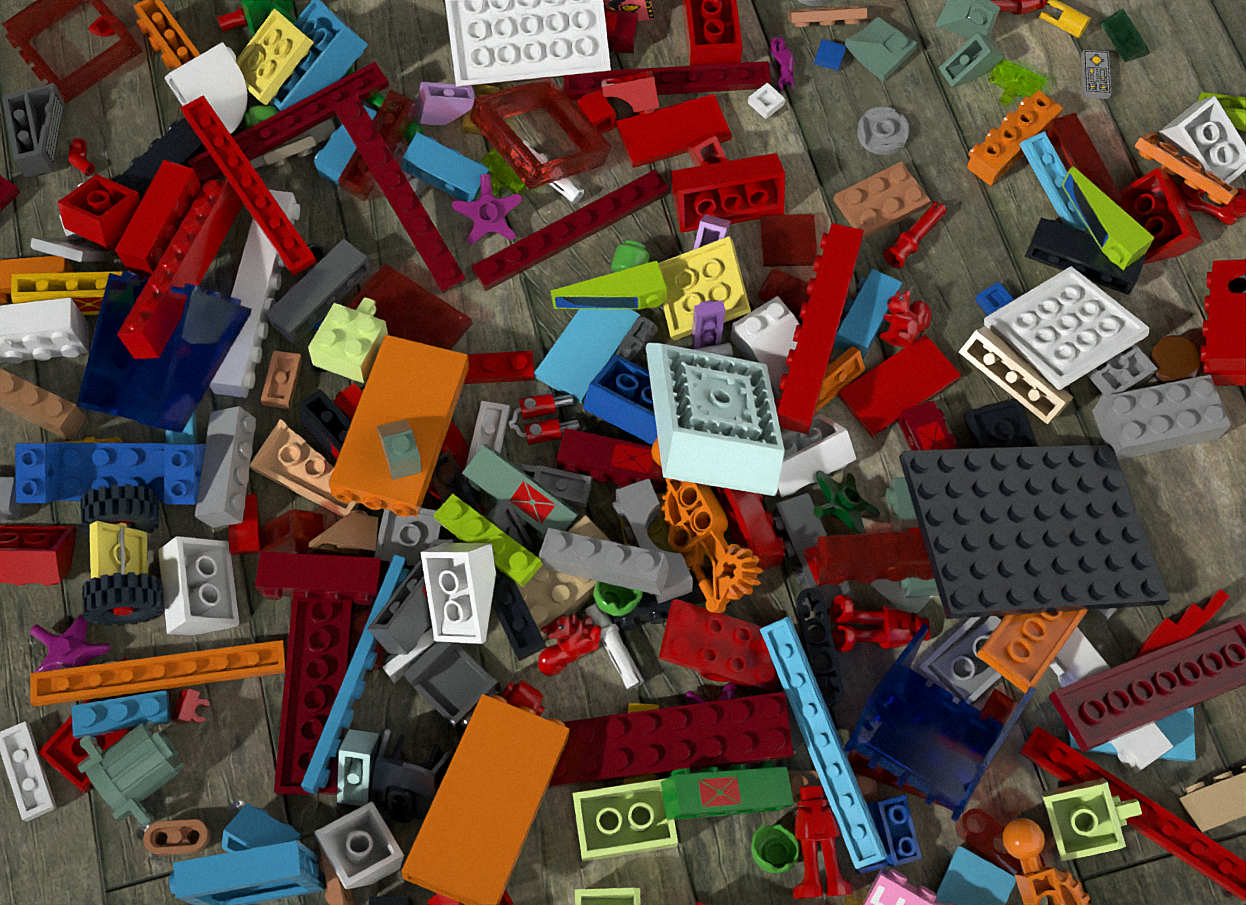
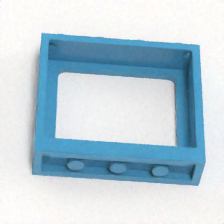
M298 840L174 862V873L169 875L171 893L175 894V898L192 905H250L325 891L324 873L319 866V855Z

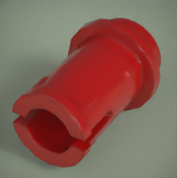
M237 7L238 10L217 17L223 33L242 25L248 26L243 8Z

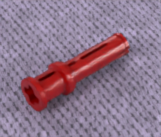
M933 202L930 208L907 232L900 233L897 236L896 242L892 247L884 250L883 257L890 266L898 269L902 268L905 265L906 258L910 254L917 252L919 242L946 215L947 209L942 203L936 209L939 202Z

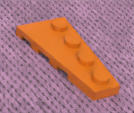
M1153 130L1140 137L1134 147L1140 150L1138 153L1142 157L1150 161L1155 159L1163 164L1161 166L1163 170L1172 175L1179 174L1185 178L1184 182L1188 186L1197 190L1199 188L1209 193L1207 196L1218 204L1225 203L1227 205L1238 193L1237 189L1213 172L1206 170L1203 173L1200 171L1201 165L1193 158L1179 156L1178 148L1172 143L1159 142L1157 140L1159 134Z

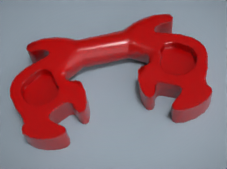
M1184 181L1178 188L1189 211H1200L1216 217L1222 223L1231 226L1237 219L1243 218L1246 215V190L1243 188L1237 189L1238 193L1227 205L1222 203L1225 207H1219L1203 201L1201 197H1203L1206 191L1201 188L1198 190L1194 189Z

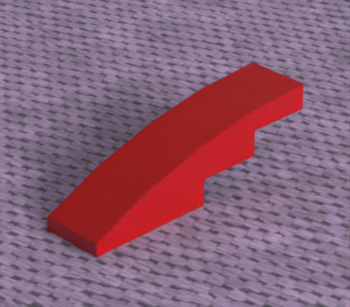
M1219 589L1208 598L1202 608L1192 603L1181 613L1175 622L1166 617L1156 625L1131 660L1189 638L1214 616L1230 595Z

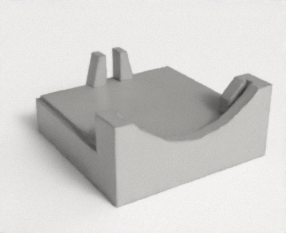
M1133 344L1086 375L1103 393L1101 396L1103 397L1127 392L1139 384L1147 382L1157 371V368L1136 344Z

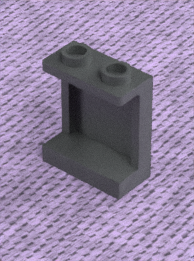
M437 641L403 674L406 681L456 731L462 726L467 728L482 694L489 697L490 695L499 696L500 693L498 691L501 689L499 681L495 677L492 678L457 642Z

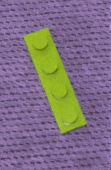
M454 494L433 514L434 519L464 543H491L495 567L521 587H524L543 565L538 557Z

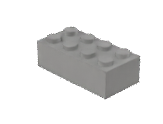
M1211 375L1103 396L1092 410L1104 444H1110L1118 460L1217 440L1231 426Z

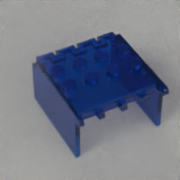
M923 624L868 697L853 734L843 751L847 754L853 749L871 760L868 765L869 768L874 770L877 765L882 766L899 777L896 785L902 788L906 782L928 795L925 803L931 806L933 801L936 800L953 811L951 819L957 822L1006 744L1036 689L1031 686L1029 687L1006 725L989 715L986 720L980 718L983 713L981 710L960 699L958 704L953 702L956 695L936 683L928 687L926 684L929 679L910 668L929 628L928 625Z

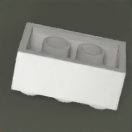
M820 413L814 416L809 435L791 430L781 433L785 451L776 494L780 497L793 495L798 489L810 483L818 482V471L829 474L845 468L848 463L856 460L847 429Z
M176 536L158 549L167 634L198 635L239 625L229 542Z

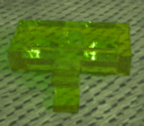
M1003 58L993 69L988 82L1004 89L999 103L1008 107L1015 95L1025 98L1026 96L1031 97L1038 90L1042 91L1048 79Z
M495 146L479 161L489 169L488 174L491 176L494 196L498 194L502 185L513 194L521 195L536 181V174L498 146Z

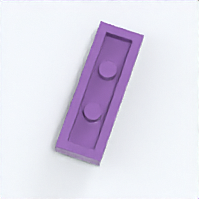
M708 300L694 306L691 336L692 349L721 344L725 317L723 300L716 302Z

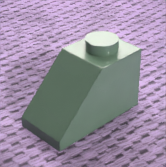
M977 32L939 67V70L950 86L955 88L985 75L1004 56L990 37Z
M406 419L377 426L392 480L421 473L420 454L412 429Z

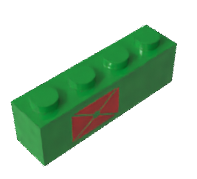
M764 763L755 766L756 769H747L746 765H736L729 767L728 771H719V767L703 768L700 770V773H691L690 769L672 771L671 777L661 781L666 819L669 821L775 812L794 805L787 767H774V763Z

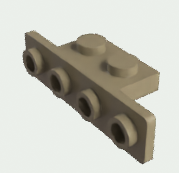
M332 118L251 160V165L254 169L265 164H272L273 168L287 163V157L297 154V157L300 158L312 153L311 147L329 139L336 130Z

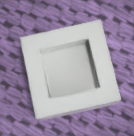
M766 83L749 96L748 104L767 119L784 106L785 98L771 85Z

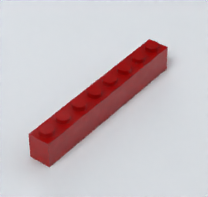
M210 180L202 186L197 198L117 335L134 359L160 357L241 210L243 203L228 180Z
M831 223L829 233L823 232L820 249H824L822 256H816L813 271L817 272L815 279L810 278L806 293L811 296L809 302H803L800 312V318L804 319L802 326H796L793 342H797L795 350H789L786 366H790L788 374H782L779 390L783 391L781 399H775L780 428L807 435L810 433L864 233L862 229Z

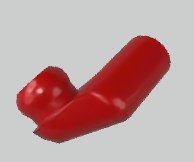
M74 138L69 147L68 160L86 176H90L95 171V165L87 160V143L82 138Z

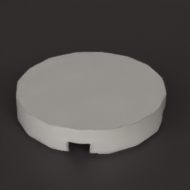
M879 106L869 109L858 122L857 137L860 144L866 150L878 155L897 153L905 146L909 137L910 126L906 117L903 114L899 115L895 112V109Z

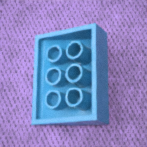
M312 0L293 23L314 43L310 47L308 54L296 65L293 74L278 89L277 95L271 99L280 111L342 79L356 59L361 57L364 49L368 46L352 28L321 0Z

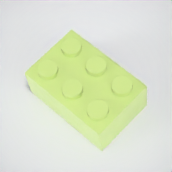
M665 779L573 793L582 862L677 847L678 839L675 821H667L661 787V781Z

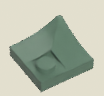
M947 0L935 27L957 33L968 39L977 32L990 37L1000 7L990 0Z
M879 17L866 28L845 40V46L854 57L883 82L917 50V42Z

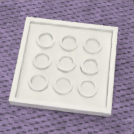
M1072 266L984 318V326L1011 346L1030 366L1058 390H1061L1149 334V327Z

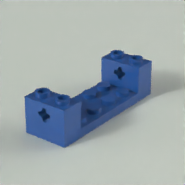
M16 443V503L80 501L82 495L88 493L91 489L99 490L98 487L101 486L109 488L113 484H118V486L132 484V487L139 485L144 486V490L147 488L152 489L153 492L158 494V502H164V504H197L206 443Z

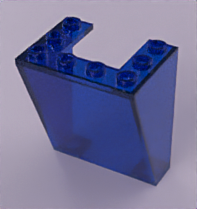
M122 271V275L109 273L77 407L124 417L159 429L182 433L251 315L252 309L242 306V300L225 296L223 300V294L205 290L203 294V288L185 283L184 288L171 286L170 292L187 297L180 321L159 358L134 359L117 334L149 278L143 277V280L140 281L139 274Z

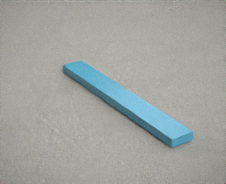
M786 617L761 628L760 631L855 868L858 869L887 858L888 856L791 618Z

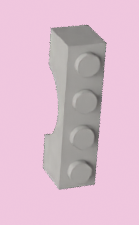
M646 479L616 489V502H613V508L617 518H623L626 526L623 527V532L628 544L633 543L634 547L665 553L670 566L662 595L655 594L658 604L692 592L693 579L682 553H671L661 550L651 542L647 535L652 523L660 517V503L650 480Z

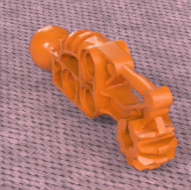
M657 437L653 442L651 453L653 460L662 467ZM666 478L665 481L668 484L666 488L668 491L661 497V500L664 501L661 512L665 514L663 520L665 526L669 527L667 529L669 546L676 550L677 553H682L687 567L691 568L695 574L699 587L707 600L706 609L710 612L722 613L726 609V604L731 599L739 600L744 594H753V585L761 584L757 579V574L764 571L756 567L761 559L758 556L752 555L753 551L749 548H740L736 544H727L724 533L728 528V519L710 485ZM705 551L713 564V586L701 568Z
M1024 817L1016 818L1006 825L1002 833L1003 845L1014 858L1020 859L1023 871L1014 874L1024 905H1040V901L1044 896L1048 899V905H1092L1088 903L1090 900L1089 894L1081 889V882L1078 879H1073L1069 871L1066 869L1057 871L1054 867L1042 866L1039 854L1044 847L1045 839L1044 833L1037 823Z

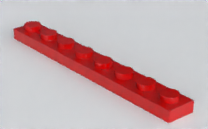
M203 95L180 107L182 114L291 275L294 276L317 263L308 246L205 96Z
M1039 726L1034 727L1019 754L1068 786L1104 778L1108 782L1111 796L1119 795L1121 802L1137 799L1142 814L1125 818L1127 825L1242 901H1246V861Z

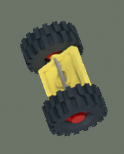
M113 484L109 488L101 486L98 487L99 490L91 489L80 498L81 529L84 530V533L90 534L91 568L90 581H86L82 585L83 618L97 625L104 623L105 626H111L112 624L124 626V624L128 623L135 625L140 621L145 623L149 622V619L158 618V615L161 616L163 611L162 583L155 576H148L147 532L152 533L154 529L159 527L158 494L150 488L144 490V486L132 487V484H125V486Z

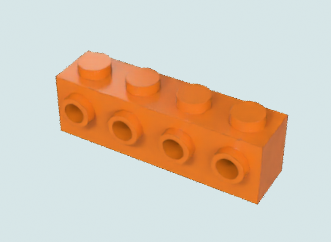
M143 0L133 5L139 17L136 21L138 27L144 35L147 33L150 35L148 38L149 42L156 52L159 50L162 52L160 56L168 69L173 67L175 70L200 55L161 0Z
M1040 90L1031 97L1026 96L1019 104L1018 110L1015 113L1009 112L998 129L996 127L992 128L987 134L985 141L982 144L977 143L968 154L970 160L967 169L992 186L1024 155L1019 144L1045 131L1047 133L1057 123L1063 107Z

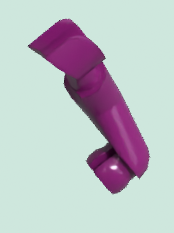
M775 37L771 41L770 51L781 65L780 74L782 77L778 80L779 91H783V85L789 84L791 89H793L794 56L785 45L784 39L779 37V42L777 43V37Z

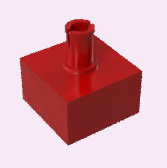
M95 174L57 202L64 228L100 244L105 250H113L117 247L119 243L118 238L124 234L141 203L137 191L98 174Z

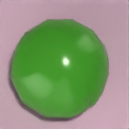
M597 581L593 596L599 609L613 616H624L638 606L643 591Z
M763 824L753 834L751 853L756 865L760 869L768 873L779 874L787 872L795 866L799 859L800 844L795 839V834L784 828L782 824L773 826Z

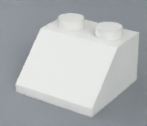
M373 802L314 832L345 889L372 885L401 868L404 854Z

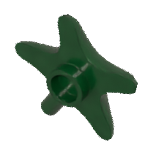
M817 472V481L827 503L816 506L814 508V515L821 518L831 514L834 518L842 520L853 532L863 533L865 529L861 515L877 517L880 515V512L876 507L861 498L856 488L855 477L848 473L844 484H839L824 472Z

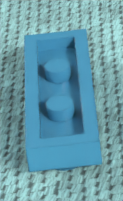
M166 690L71 706L73 737L76 739L85 736L131 730L141 723H147L149 720L154 721L156 725L171 723L169 693Z

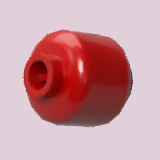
M518 680L516 683L510 681L500 697L507 701V704L517 708L519 706L528 707L535 711L539 717L545 709L541 705L543 694L524 680Z

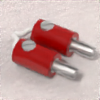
M551 392L519 399L520 408L514 411L513 419L509 421L510 429H515L519 436L526 437L528 446L562 439L561 433H564L565 428L579 430L578 420L559 423L558 418L525 424V433H522L520 428L514 425V423L517 421V414L521 412L523 420L556 413L555 407L573 404V396L570 394L553 398Z

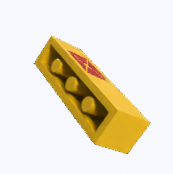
M131 272L12 274L11 298L13 304L71 298L83 315L129 314L133 308Z

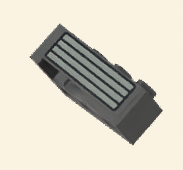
M55 83L3 95L2 102L14 161L25 178L51 172L54 165L65 101Z

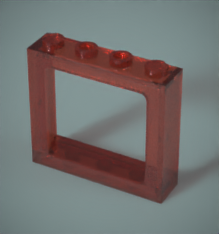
M36 0L2 23L8 31L5 37L14 49L17 47L21 48L18 53L27 65L31 63L35 65L31 69L41 82L46 79L47 84L55 83L65 104L142 52L133 36L102 0ZM88 3L119 41L60 81L30 44V40L82 4Z
M551 77L474 99L469 117L470 120L529 190L605 165L611 145ZM543 108L553 117L581 151L541 164L504 119Z

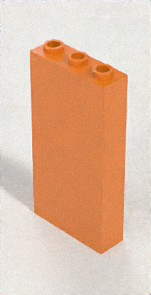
M384 335L329 480L332 496L346 503L351 501L362 503L373 510H379L380 508L390 510L401 517H408L409 515L418 517L469 370L467 354ZM406 419L412 429L420 454L422 472L392 480L377 426Z
M482 694L401 870L403 879L465 905H499L564 750L570 729L565 727V724L558 719L548 718L547 720L537 716L536 712L528 707L519 706L517 708L509 705L504 698L498 695H490L489 697Z

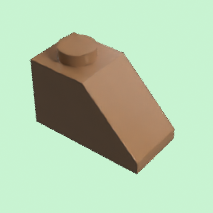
M361 510L351 511L311 540L308 548L336 554H356L357 557H367L376 551L378 517L369 516L367 512Z

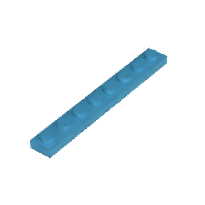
M394 554L302 781L301 787L306 792L317 795L319 788L324 789L329 780L331 770L327 768L331 758H337L339 754V749L343 742L339 738L343 728L348 729L352 722L354 710H351L355 698L360 699L364 692L366 682L363 681L365 673L367 670L371 671L376 662L377 653L374 651L378 641L367 628L410 573V570L407 569L406 558Z

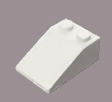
M1215 96L1194 103L1159 131L1166 144L1170 142L1176 146L1179 156L1191 157L1201 165L1200 171L1203 173L1206 170L1211 171L1229 184L1246 170V145Z
M776 296L733 323L730 339L748 361L767 364L772 392L778 399H781L783 391L779 390L782 374H788L790 366H786L789 350H795L797 342H793L796 326L799 323L782 300Z
M443 543L421 551L434 641L478 644L486 642L496 576L492 544Z

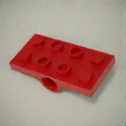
M674 599L671 602L658 659L698 671L701 677L711 681H730L768 694L775 693L778 673L760 631L763 627L721 613L710 612L706 608L678 599Z

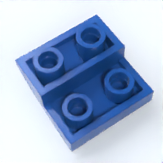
M906 795L866 803L888 857L858 869L855 868L853 863L855 874H863L888 866H898L922 859Z

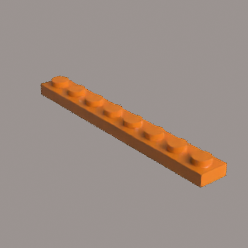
M280 640L30 673V703L33 707L285 673L284 642Z

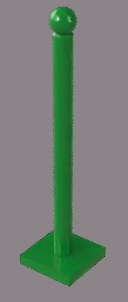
M241 0L250 33L253 35L256 34L274 8L291 23L296 21L288 13L294 8L292 0ZM350 67L347 70V73L344 77L354 73L355 71ZM379 92L365 99L371 107L384 115L389 123L403 133L408 143L412 142L417 132L424 135L421 125L412 123L408 117Z

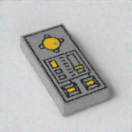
M1083 50L1081 54L1083 98L1109 99L1111 96L1109 51Z

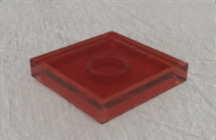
M814 214L761 215L760 229L763 267L814 266L816 256L818 255Z

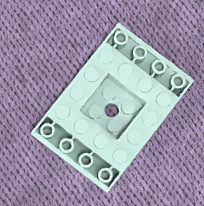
M647 343L646 353L663 478L775 496L785 450L767 364L661 343Z

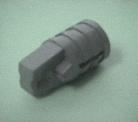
M638 317L627 332V335L624 336L616 354L635 363L645 352L647 343H650L658 333L657 326L645 317Z

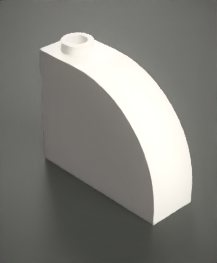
M222 42L173 70L164 78L182 106L204 95L231 134L238 127L245 114L247 88L243 74L235 62L237 59L234 52Z

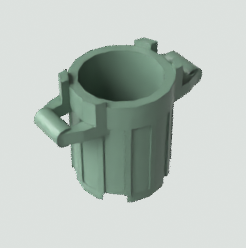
M152 720L145 724L141 723L104 751L97 744V739L93 736H85L80 741L81 747L87 751L89 757L80 762L77 767L81 774L84 771L86 772L96 790L115 811L112 815L118 822L133 814L139 825L145 826L150 824L153 820V815L146 810L141 802L180 773L179 770L185 767L183 761H180L178 764L174 762L173 758L179 753L164 732L158 734L157 731L153 733L150 728L156 725Z

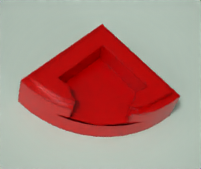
M105 11L88 29L90 33L96 36L109 37L121 33L126 29V26L123 22Z

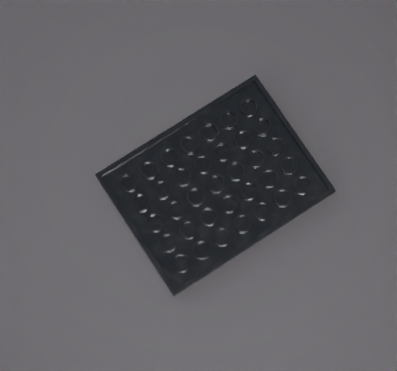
M1110 444L903 451L899 456L946 619L1165 605L1170 600L1117 456L1115 457Z

